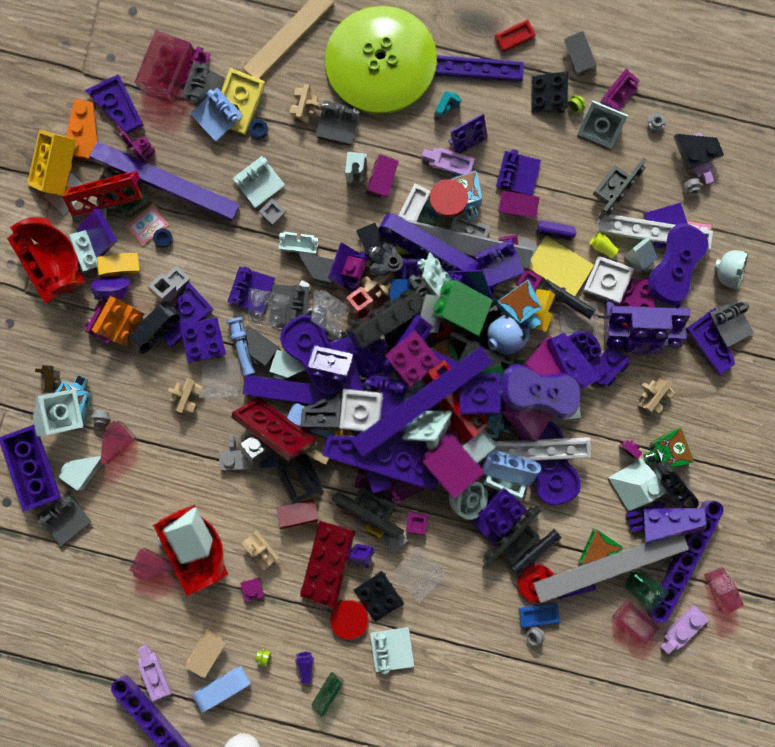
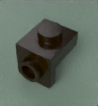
M42 365V369L35 368L36 373L46 374L44 392L55 393L61 385L60 371L54 370V366Z

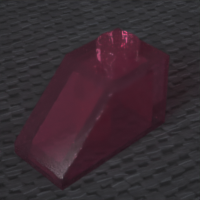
M122 421L111 422L103 433L101 462L103 464H109L137 439Z
M143 547L139 549L129 570L134 572L133 576L144 580V578L148 579L174 569L169 559Z
M723 567L704 574L719 611L727 614L744 607L737 587Z

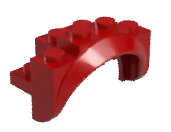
M29 217L10 227L13 234L7 239L45 304L51 303L62 293H72L85 283L79 272L80 264L71 241L63 232L52 226L47 217Z
M195 505L174 512L153 525L186 596L229 575L223 564L224 555L221 539L215 528L202 516L201 518L213 539L208 556L180 563L163 532L194 507L196 508Z

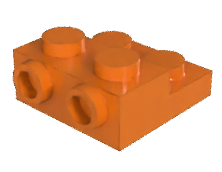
M110 296L92 331L126 347L130 343L128 340L129 334L143 321L145 313Z

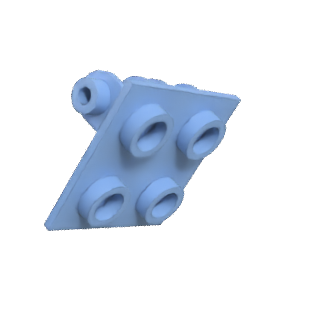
M218 88L214 91L209 90L206 93L207 98L190 113L215 141L224 135L243 116Z

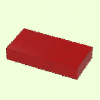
M527 19L495 34L494 38L501 52L504 53L536 38V33Z

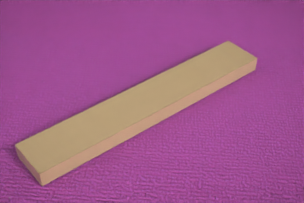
M309 0L243 69L250 76L261 79L334 5V1Z

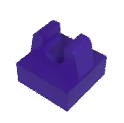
M356 544L350 552L349 563H354L358 567L365 565L366 568H369L372 563V556L375 553L373 547Z

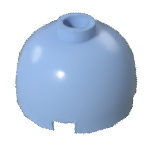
M503 315L490 325L487 335L488 345L493 351L502 355H511L524 348L525 340L523 342L521 340L523 333L518 324L512 318L506 319V315Z

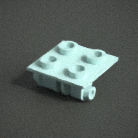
M263 156L232 178L255 208L285 186Z
M430 252L427 260H419L418 268L422 271V279L436 296H440V289L445 281L450 280V276L442 268L439 260Z
M425 411L413 420L402 439L426 441L429 449L436 448L438 442L446 433V429L451 424L450 416L452 412Z
M409 627L370 633L376 672L384 674L389 673V670L414 667Z

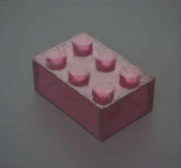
M155 29L134 81L141 90L175 102L187 73L188 65H190V60L194 56L192 44Z

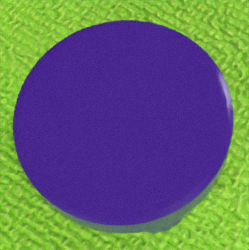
M122 276L103 277L91 284V290L96 300H103L110 296L120 300L125 298V293L131 289L130 280Z
M575 331L569 334L568 338L591 365L595 364L601 354L600 344L596 337L586 331Z

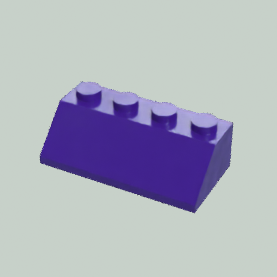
M35 425L1 436L0 446L22 511H31L60 499L59 489L41 437L36 434Z

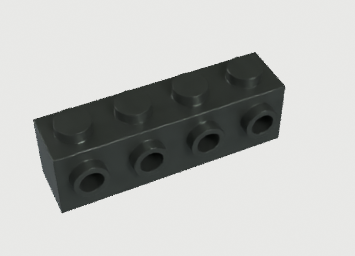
M407 289L401 292L399 297L385 302L381 308L369 312L365 318L353 322L345 330L354 347L363 349L422 312L424 301L419 291Z

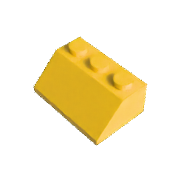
M39 129L27 185L43 192L63 196L68 188L67 179L72 170L71 161L73 154L76 152V140Z

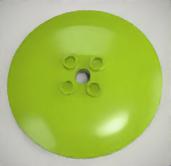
M389 6L369 7L348 16L332 33L325 53L327 76L337 95L353 108L373 114L393 113L414 104L428 90L433 81L437 66L435 43L426 26L409 12ZM379 52H383L386 55L385 58L381 60L377 59L375 56Z

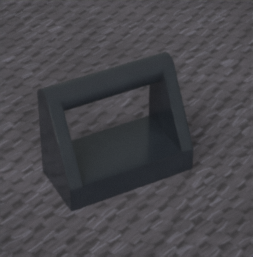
M306 454L276 469L292 503H296L324 488ZM292 465L306 490V493L299 497L284 469Z

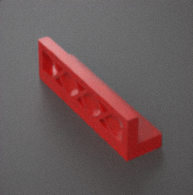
M136 170L71 187L66 190L62 198L72 217L92 212L94 209L101 210L136 201L143 197L137 185L140 176ZM132 186L135 195L130 196L124 193V188ZM107 192H113L118 195V198L111 200L105 196ZM94 196L101 201L100 204L95 205L88 200ZM72 201L84 204L82 209L75 210Z
M445 360L421 377L426 386L439 377L437 373L439 368L442 367L445 372L450 369ZM459 387L457 388V395L450 393L439 401L438 404L443 411L452 412L450 421L464 441L475 437L490 424L483 414H469L468 416L460 414ZM473 417H477L482 423L477 429L472 423Z

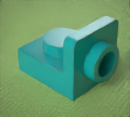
M445 90L435 109L434 116L441 119L443 114L447 115L451 105L459 108L462 102L460 96L455 92Z

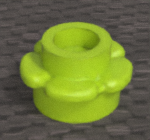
M572 96L568 102L570 111L575 114L584 111L585 100L580 96Z
M266 648L258 651L255 662L258 663L259 668L260 666H268L271 652L266 651Z

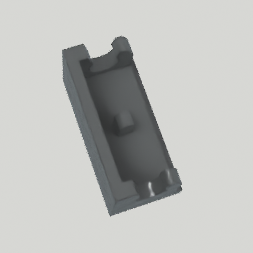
M584 31L565 38L564 43L576 74L580 77L597 71V64Z

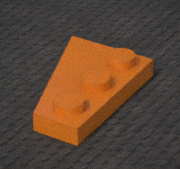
M74 99L66 137L76 140V152L73 154V157L90 160L89 155L97 141H99L97 138V121L93 102Z

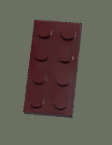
M259 397L232 412L231 418L288 461L315 444L316 439L302 430L298 425Z
M319 521L300 597L336 608L356 531L325 521Z

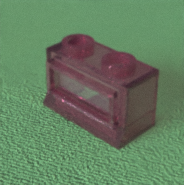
M628 599L622 603L612 616L616 620L614 624L622 631L627 629L632 633L629 637L638 644L642 642L646 645L661 628L660 625Z

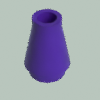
M300 652L296 654L295 659L300 682L309 683L312 681L314 657L311 652Z

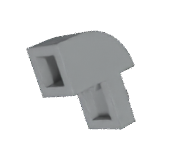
M175 266L166 275L161 273L148 285V289L161 302H170L190 281V277L178 266Z

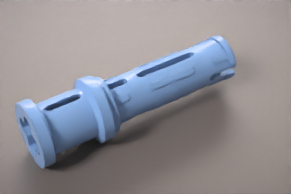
M237 317L227 320L226 323L230 327L232 334L230 338L235 342L243 376L254 374L255 370L247 346V335L242 324L243 317Z

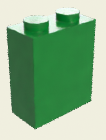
M457 280L445 281L440 289V297L434 304L432 317L468 336H479L493 300Z

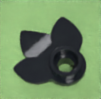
M385 241L383 248L374 246L367 250L369 257L374 262L368 270L373 275L384 276L389 271L397 272L403 267V258L398 254L396 245L390 241ZM394 259L397 263L391 264L390 261Z

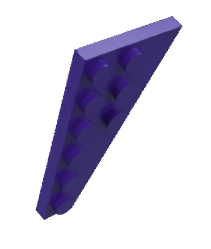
M444 434L443 437L446 435L450 437L452 434ZM392 435L362 457L351 441L356 436L327 437L322 453L324 457L434 491L438 483V479L422 462L424 459L423 455L429 450L426 441L403 440L404 435Z

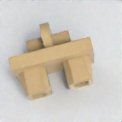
M304 84L303 88H295L294 98L299 101V105H292L289 114L299 119L302 123L308 124L310 115H314L315 110H321L322 104L317 102L319 97L316 95V91L310 88L309 84Z
M389 271L384 276H377L373 281L369 277H365L360 281V284L372 299L375 296L380 298L382 295L389 298L391 279L396 278L393 272Z
M186 378L181 392L182 384L178 382L174 389L169 387L168 391L172 393L171 401L175 402L179 395L174 410L180 413L182 411L193 413L196 404L187 401L188 396L193 394L199 397L203 387L194 383V380Z
M660 378L656 382L652 380L649 385L643 383L641 387L645 391L641 395L643 399L638 406L659 414L663 409V405L659 403L661 398L669 400L674 395V391L670 387L672 383Z
M258 530L242 542L243 546L263 570L279 558Z

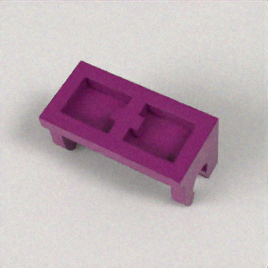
M625 69L603 96L600 104L619 111L639 87V79L630 73L628 69Z
M379 154L375 159L365 194L382 199L388 197L399 161Z
M501 191L498 212L536 218L540 197Z

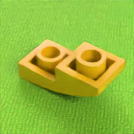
M122 253L97 257L98 276H118L119 273L138 274L140 271L138 253Z
M537 289L535 294L542 308L535 315L541 324L533 330L546 332L553 316L548 311L555 294L551 291Z

